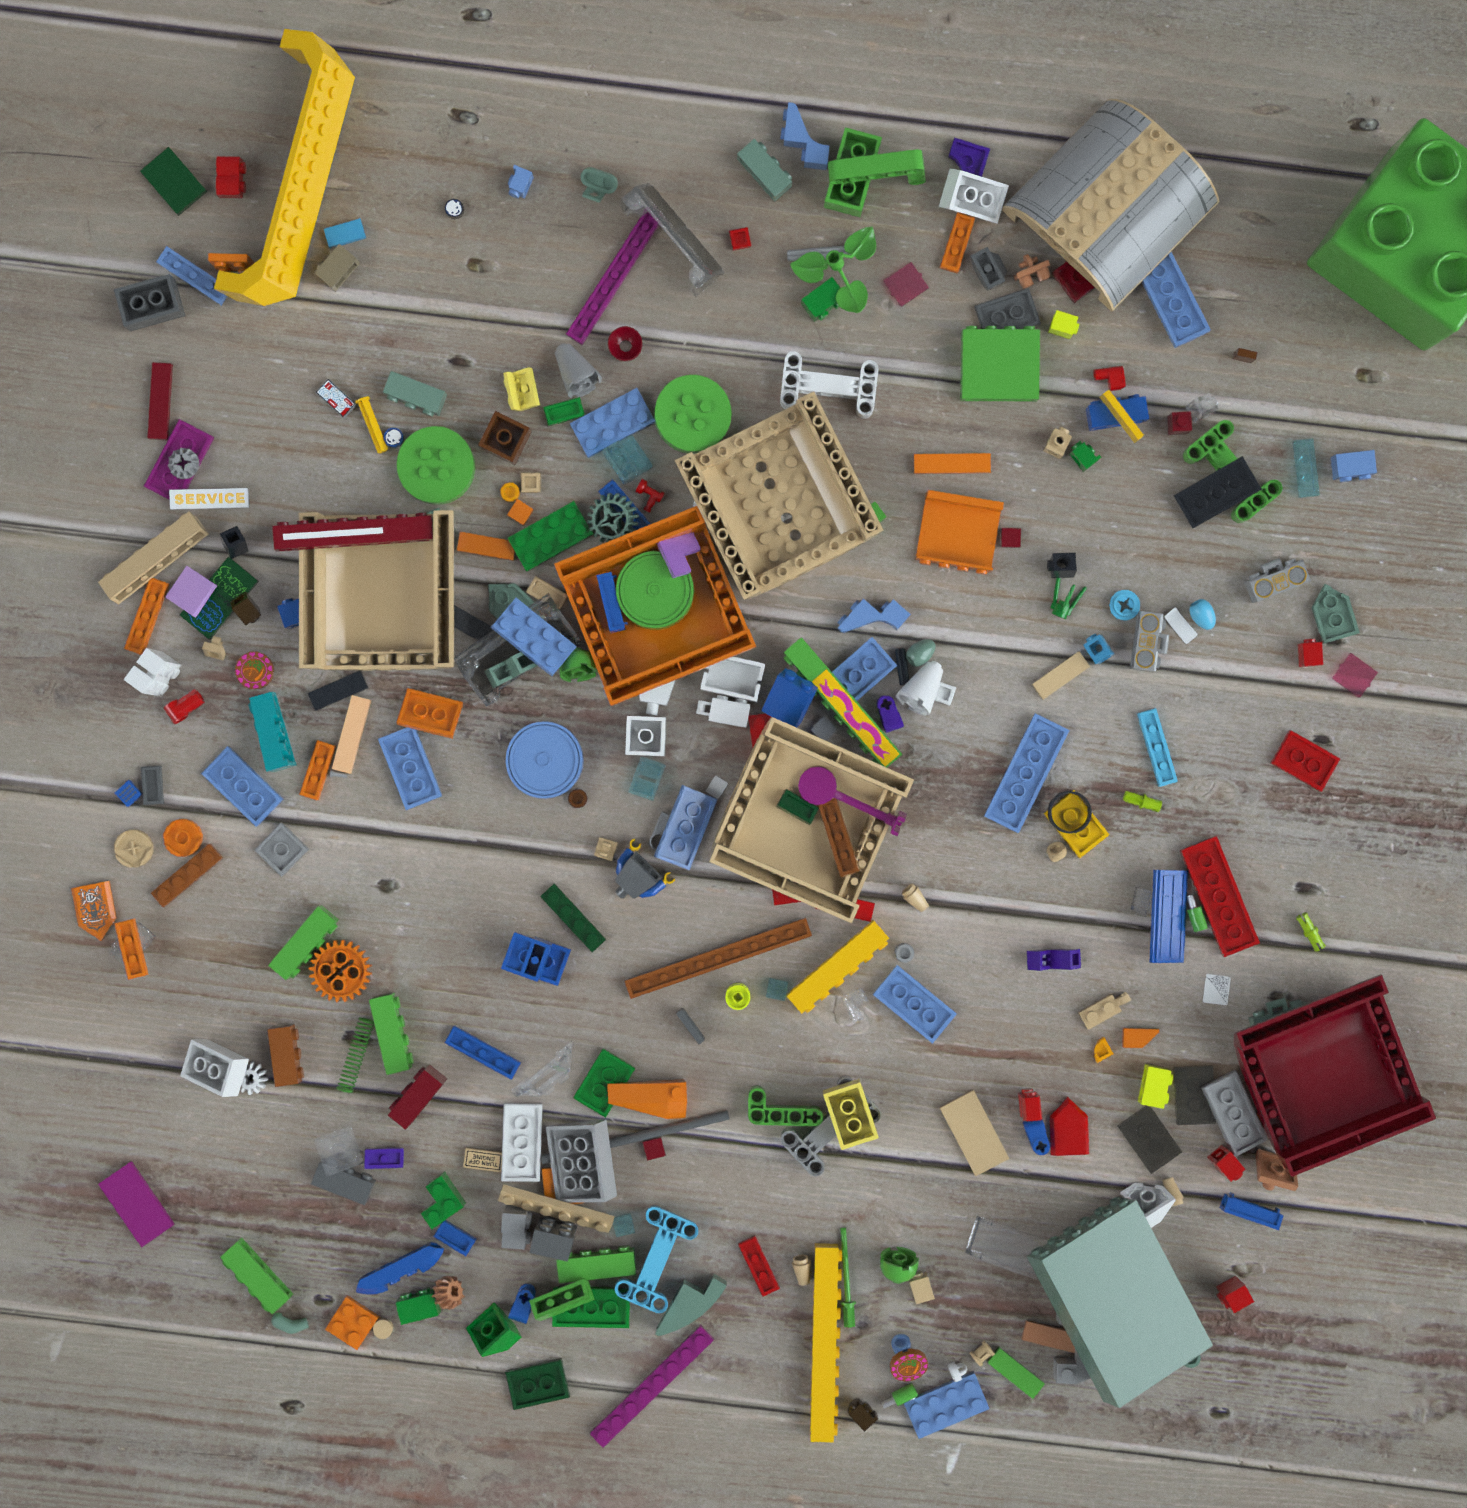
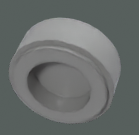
M901 943L895 949V957L900 962L907 963L913 959L914 949L907 943Z

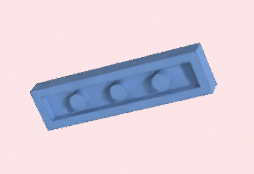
M166 246L156 261L159 265L222 306L228 297L214 289L216 278Z

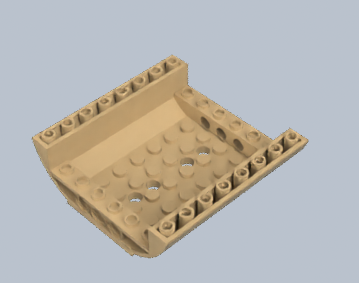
M814 391L797 399L795 405L695 455L691 452L675 460L744 600L779 587L847 553L884 531ZM757 463H765L767 469L764 472H758L756 470ZM771 479L775 482V487L767 489L764 486V482ZM785 513H789L792 516V521L788 524L783 523L781 520V516ZM793 530H797L801 534L800 539L797 541L790 538V533Z

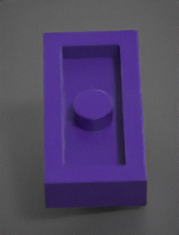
M403 1147L365 1149L364 1169L403 1168Z

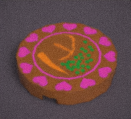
M257 651L248 652L237 661L235 675L238 682L244 687L262 689L273 679L274 665L266 654Z
M907 1349V1352L903 1353V1351H900L894 1355L890 1361V1371L893 1377L899 1381L907 1382L916 1380L925 1374L928 1369V1360L924 1352L918 1349Z

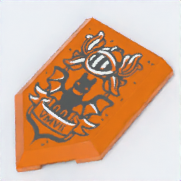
M110 881L71 888L78 926L102 941L110 926L117 919Z

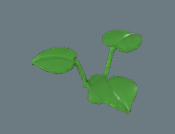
M873 227L860 229L848 237L844 245V249L848 254L832 250L826 255L825 260L819 252H808L792 262L791 268L801 280L807 283L821 281L824 277L823 270H826L828 265L832 270L839 271L846 286L838 290L836 295L837 304L845 311L860 313L865 308L868 300L867 288L859 280L849 284L842 271L844 266L843 257L852 259L855 256L860 261L872 257L876 251Z

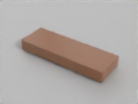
M1026 1320L1022 1340L1075 1353V1347L1065 1329Z

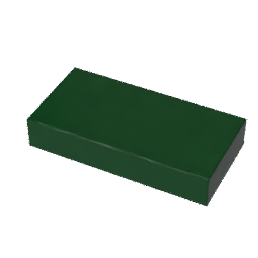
M787 789L784 790L776 805L777 808L808 825H811L819 807L807 802Z

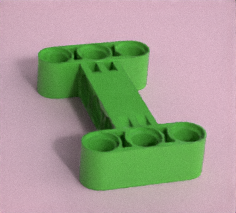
M1222 420L1185 449L1183 452L1184 461L1194 464L1205 456L1217 471L1236 460V456L1223 442L1234 431L1232 422ZM1224 426L1227 429V434H1222L1219 427ZM1205 438L1211 439L1212 446L1205 444ZM1190 450L1197 452V458L1190 456ZM1275 479L1270 480L1261 486L1262 490L1241 501L1231 512L1232 520L1236 523H1243L1253 517L1280 495L1283 489L1281 482ZM1268 485H1272L1275 488L1274 494L1268 491ZM1254 497L1259 498V500H1260V505H1259V506H1256V505L1253 503V498H1254ZM1239 509L1245 511V518H1241L1238 515Z

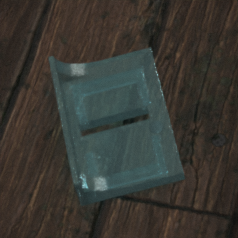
M641 756L628 792L654 801L666 765ZM639 775L657 780L656 784L639 778Z

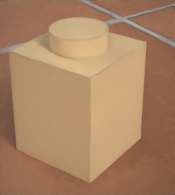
M922 1271L916 1272L915 1276L909 1280L916 1304L935 1299L927 1273Z

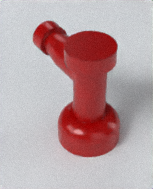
M642 478L635 492L638 494L644 492L650 495L643 509L650 513L655 502L660 503L665 493L663 491L660 493L647 486V481Z

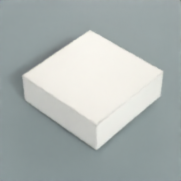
M940 682L934 701L950 706L956 687Z

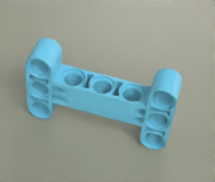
M653 1205L646 1210V1220L659 1228L636 1282L626 1278L619 1279L615 1284V1293L620 1298L650 1311L663 1313L668 1307V1301L665 1295L655 1291L657 1283L677 1235L692 1240L698 1235V1226L687 1218ZM657 1210L660 1213L659 1218L651 1220L649 1218L650 1211ZM671 1217L677 1220V1225L673 1228L668 1227L666 1224L667 1220ZM687 1225L695 1227V1232L692 1235L685 1234L684 1229ZM621 1283H626L629 1286V1290L626 1293H621L618 1290V1286ZM637 1292H646V1299L638 1300L636 1298ZM661 1298L664 1300L665 1304L662 1308L654 1306L656 1299Z

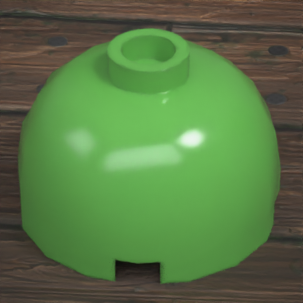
M579 647L575 648L559 668L560 678L567 682H571V679L578 678L577 682L587 681L594 678L596 672L598 673L591 653Z
M891 1247L884 1249L880 1254V1268L887 1279L900 1284L909 1281L915 1276L919 1257H916L914 1251L904 1247H897L898 1251H890Z

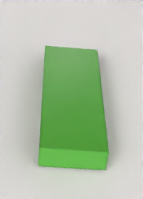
M1000 1347L995 1350V1355H991L987 1360L989 1365L1032 1399L1045 1385L1041 1379Z

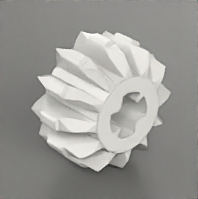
M254 1061L250 1062V1065L247 1064L241 1084L242 1093L247 1090L248 1095L253 1094V1091L257 1094L260 1092V1088L264 1089L266 1087L264 1082L268 1080V1077L263 1076V1074L267 1070H260L262 1064L256 1066ZM251 1074L253 1075L254 1080L252 1082L249 1081Z

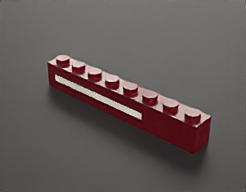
M416 513L415 517H408V514H397L396 518H388V515L376 516V519L369 520L365 516L356 517L354 521H349L348 518H337V522H329V519H319L317 523H309L307 520L297 521V524L289 525V522H277V526H272L274 550L279 552L433 541L431 515L427 516V513Z

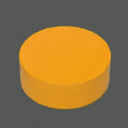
M509 482L501 487L500 494L506 502H515L520 496V490L516 484Z

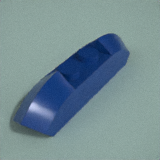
M434 1242L419 1247L363 1275L358 1282L356 1292L371 1295L388 1291V1283L393 1285L401 1280L400 1277L404 1275L409 1277L418 1272L417 1269L424 1273L433 1267L441 1257L444 1248Z

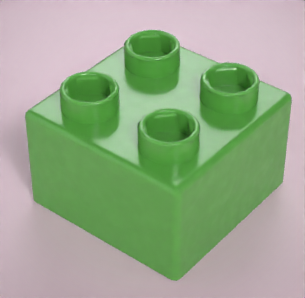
M1426 118L1419 119L1388 150L1307 260L1308 267L1423 351L1430 349L1457 332L1467 319V148Z

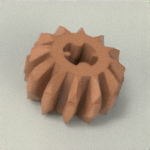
M448 1275L435 1281L436 1286L432 1288L435 1291L433 1295L436 1298L435 1304H438L442 1309L448 1310L462 1304L461 1299L465 1297L462 1294L464 1288H461L462 1281H458L457 1277Z

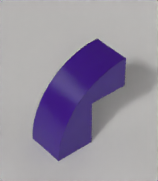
M1080 949L1027 951V970H1073L1081 968Z

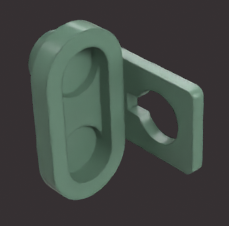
M587 167L581 173V181L587 186L582 197L600 203L606 193L611 194L618 187L617 178L610 173L593 167ZM595 192L598 196H592L589 193Z

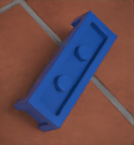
M612 572L596 575L610 633L625 630L628 622H623L613 580L617 576H613Z
M1232 1192L1229 1195L1224 1193L1219 1207L1226 1213L1276 1230L1280 1229L1284 1215L1280 1214V1209L1275 1207V1210L1236 1198Z

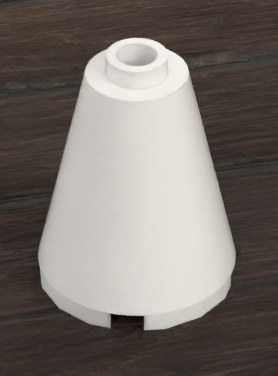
M936 661L925 663L898 691L896 699L902 705L904 703L910 706L908 709L923 716H926L927 713L929 715L943 674L942 666Z

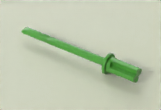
M840 1228L845 1301L840 1302V1304L843 1305L844 1327L851 1328L855 1327L854 1304H856V1301H851L846 1228Z

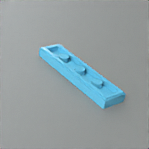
M1154 708L1137 713L1158 787L1178 782L1157 709Z

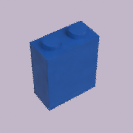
M785 668L777 675L761 711L797 728L802 723L818 687L813 685L811 681L798 676L794 671Z

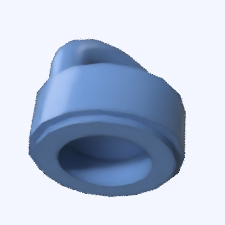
M898 1334L891 1340L893 1352L896 1354L900 1351H903V1353L907 1352V1349L911 1348L910 1339L905 1334Z

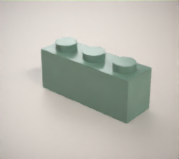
M753 139L737 153V160L775 202L792 187V177L786 170L783 171L779 167L780 164L774 156L770 157L766 152L767 148L762 142L758 143Z
M393 371L390 372L383 390L387 400L394 403L401 401L405 403V407L412 410L419 408L423 410V414L430 417L440 415L447 397L445 391Z

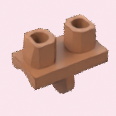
M1026 254L1023 256L1024 262L1019 263L1020 269L1024 267L1027 269L1013 276L1015 282L1019 281L1023 289L1034 284L1030 276L1032 274H1037L1039 282L1050 278L1049 260L1033 266L1034 263L1038 262L1037 256L1030 258Z

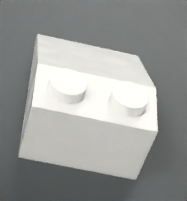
M950 168L939 207L998 223L1009 185Z

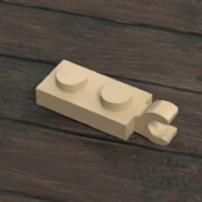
M1126 992L1116 998L1110 994L1079 1011L1078 1014L1089 1030L1120 1013L1122 1010L1119 1006L1131 1001V998Z

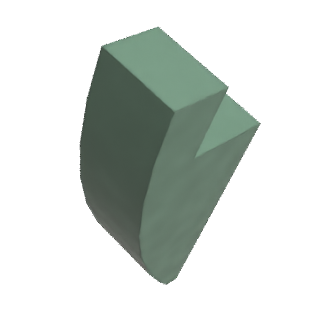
M520 652L484 672L492 688H495L538 665Z
M713 1274L705 1290L684 1279L658 1324L655 1335L661 1336L677 1331L701 1317L721 1296L727 1286V1281Z

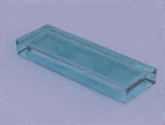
M1314 439L1294 440L1293 450L1299 498L1319 496Z

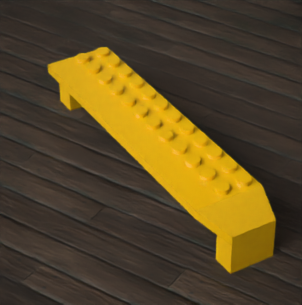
M284 29L279 46L301 64L309 65L312 72L262 256L241 274L219 270L215 282V290L238 302L267 306L296 297L355 76L335 49L316 34L309 31Z

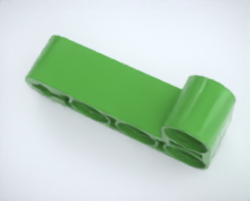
M756 1085L749 1090L748 1118L752 1124L818 1126L823 1121V1113L818 1106L766 1105V1093L763 1087ZM760 1091L763 1096L761 1099L755 1100L752 1098V1093ZM759 1110L762 1113L761 1118L754 1119L751 1116L752 1112ZM779 1111L781 1117L775 1120L771 1118V1113ZM798 1111L801 1114L800 1118L797 1120L791 1119V1112ZM803 1111H806V1115H813V1112H817L818 1116L816 1120H812L811 1116H806V1120H804Z

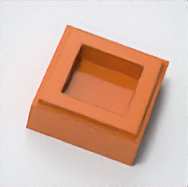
M517 499L507 515L524 526L534 509Z

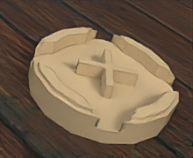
M128 830L121 833L114 844L116 859L127 867L145 865L153 854L151 838L140 830Z

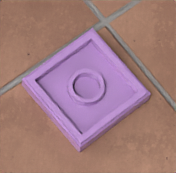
M186 566L166 595V598L196 617L217 585Z

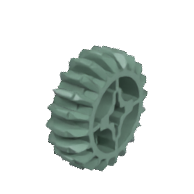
M608 493L607 497L601 495L600 500H594L596 506H590L593 512H589L587 515L592 517V520H588L587 523L593 524V527H590L589 530L596 531L593 536L595 538L600 536V542L605 540L609 542L636 531L632 526L639 524L637 521H634V518H638L639 515H633V511H636L637 508H630L632 501L626 502V496L620 498V494L615 493L613 497L612 493ZM610 503L617 504L623 509V511H615L614 507H611ZM604 508V519L600 521V514ZM612 516H619L614 522H607ZM624 517H626V525L622 530L621 528L623 527L621 521ZM603 527H611L612 531H615L616 535L606 532L603 529Z

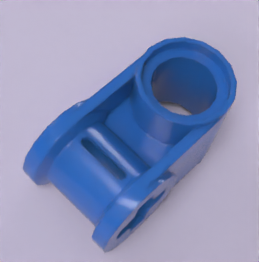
M1043 1119L1023 1121L1026 1135L1034 1152L1037 1155L1047 1154L1050 1150V1144ZM1039 1141L1045 1144L1041 1150L1036 1147Z
M526 1283L520 1287L509 1313V1319L527 1324L532 1309L529 1300L534 1299L536 1295L533 1285Z

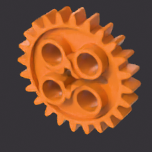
M343 939L339 945L338 941L334 940L333 946L328 942L326 943L327 949L321 946L319 948L321 953H314L317 959L310 960V962L315 964L309 967V970L314 971V974L309 975V977L315 978L311 985L317 984L318 987L315 991L322 990L321 997L328 994L329 1001L335 997L336 1002H339L342 997L343 1001L346 1002L348 1001V996L353 1000L355 999L354 993L358 996L361 995L360 988L363 990L367 989L364 983L371 981L367 976L371 975L372 972L367 971V968L371 967L372 964H366L370 957L364 958L363 955L366 951L359 952L360 945L353 947V941L346 945V941ZM339 952L346 955L345 962L338 960ZM351 959L354 960L350 966L342 971L343 974L337 975L331 982H327L332 975L339 971L338 968L345 966ZM324 965L330 966L331 973L329 975L323 972ZM351 967H355L358 970L357 977H353L350 974ZM337 979L343 982L344 986L342 989L336 988L335 982Z

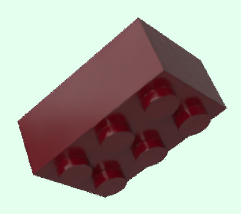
M431 1065L427 1068L423 1066L413 1077L415 1082L411 1081L401 1092L403 1097H398L388 1108L391 1110L388 1116L405 1130L414 1122L448 1079Z

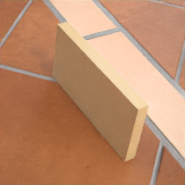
M974 1090L939 1107L975 1177L1009 1159Z

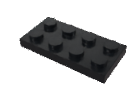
M1241 456L1175 494L1174 498L1193 529L1259 492L1262 488L1246 460Z

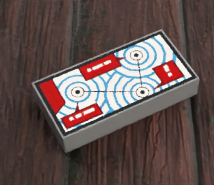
M329 379L315 392L344 419L357 406Z

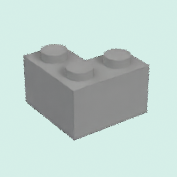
M506 1206L502 1213L501 1233L503 1234L501 1248L525 1250L526 1244H530L531 1232H528V1229L532 1224L533 1213H529V1211L517 1206Z

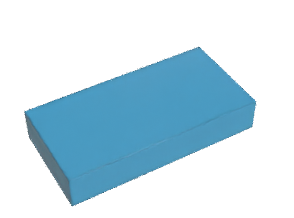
M360 218L324 229L330 249L334 246L337 247L338 244L342 246L366 239Z

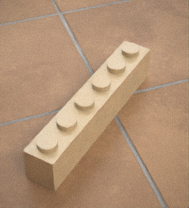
M189 511L181 515L172 525L167 526L158 536L150 539L144 547L136 550L131 557L121 562L117 568L105 574L98 583L109 599L119 605L151 578L155 577L204 539L209 533L199 519Z

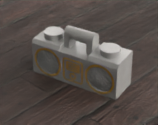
M1277 558L1260 565L1263 575L1260 572L1249 576V581L1244 582L1252 603L1310 582L1311 579L1304 561L1292 559L1284 562L1285 567H1283L1281 560ZM1277 567L1278 572L1270 575L1268 570Z
M1145 611L1138 612L1130 669L1146 672H1155L1156 668L1159 669L1161 657H1158V653L1167 654L1169 635L1160 634L1161 630L1164 631L1166 626V619H1163L1164 614ZM1158 638H1161L1160 649H1157Z

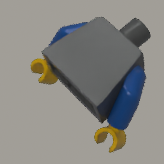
M635 839L630 841L629 849L626 848L617 860L616 874L618 876L615 881L620 886L615 892L622 899L628 894L633 899L638 896L641 898L655 896L666 887V884H671L675 881V878L670 882L666 880V876L671 872L665 873L663 880H660L662 876L637 852L641 848V843L636 848L632 846Z

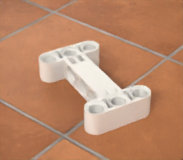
M795 351L789 352L786 355L780 404L784 409L796 404L798 393L809 394L814 391L816 395L855 399L857 400V416L867 419L872 415L878 378V365L872 360L865 361L860 370V377L801 371V355ZM796 358L799 363L796 366H791L788 360ZM866 367H872L874 369V373L872 375H868L865 373L864 369ZM788 377H794L796 379V383L794 385L787 384L786 379ZM870 386L872 392L866 394L862 391V387ZM786 396H792L794 402L787 404L783 399ZM866 404L869 406L870 411L864 413L860 410V406Z

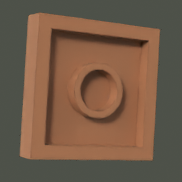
M1258 1149L1255 1154L1257 1177L1259 1182H1263V1187L1269 1191L1274 1190L1275 1186L1296 1191L1298 1188L1297 1175L1291 1177L1277 1154Z

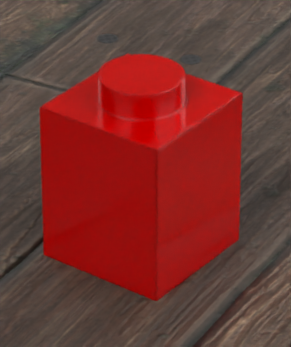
M1305 639L1304 643L1298 644L1299 667L1324 665L1322 642H1316L1315 639Z

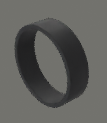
M1061 792L1049 803V821L1060 832H1080L1091 820V805L1087 798L1078 792ZM1067 793L1076 794L1081 797L1086 803L1088 810L1085 823L1073 831L1062 830L1054 823L1052 818L1054 802L1057 798Z

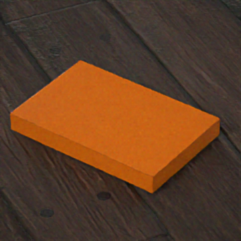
M407 688L396 723L400 726L453 739L463 702Z

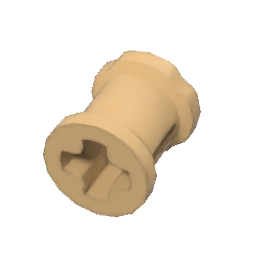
M984 1340L979 1348L974 1352H970V1355L981 1367L988 1357L995 1355V1352Z

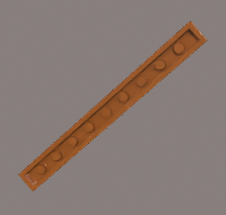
M805 917L627 979L624 982L630 999L811 937L812 934Z

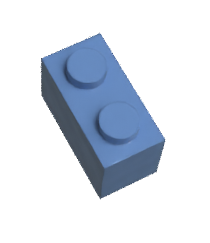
M1374 450L1336 454L1331 457L1333 480L1340 479V482L1352 481V478L1359 477V480H1367L1377 473Z

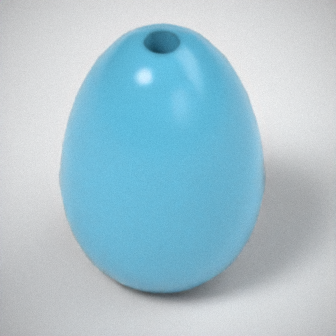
M1199 599L1190 605L1189 612L1191 618L1199 627L1210 630L1215 626V612L1208 601Z

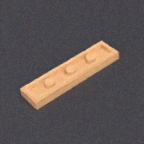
M354 695L351 696L332 769L352 774L371 700Z

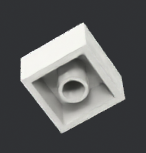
M627 716L625 755L665 756L666 717Z

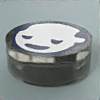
M450 199L445 204V212L449 218L459 219L464 214V206L460 200Z

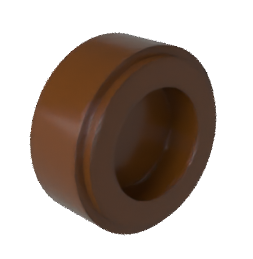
M581 789L572 790L568 796V802L574 808L585 806L588 800L587 794Z

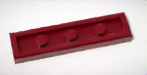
M152 362L147 438L150 440L168 441L173 364Z

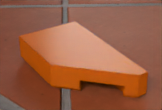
M1123 1028L1122 1047L1143 1048L1159 1033V1029Z

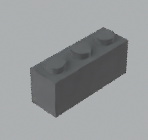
M326 1158V1160L322 1159L319 1162L311 1185L365 1205L370 1198L376 1180L368 1173H357L350 1166L344 1165L342 1167L337 1165L335 1160Z

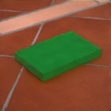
M603 1048L573 1098L606 1118L613 1107L612 1104L608 1103L607 1084L628 1082L636 1068Z

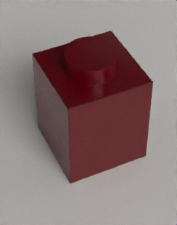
M1191 411L1172 412L1167 416L1168 435H1186L1192 431Z

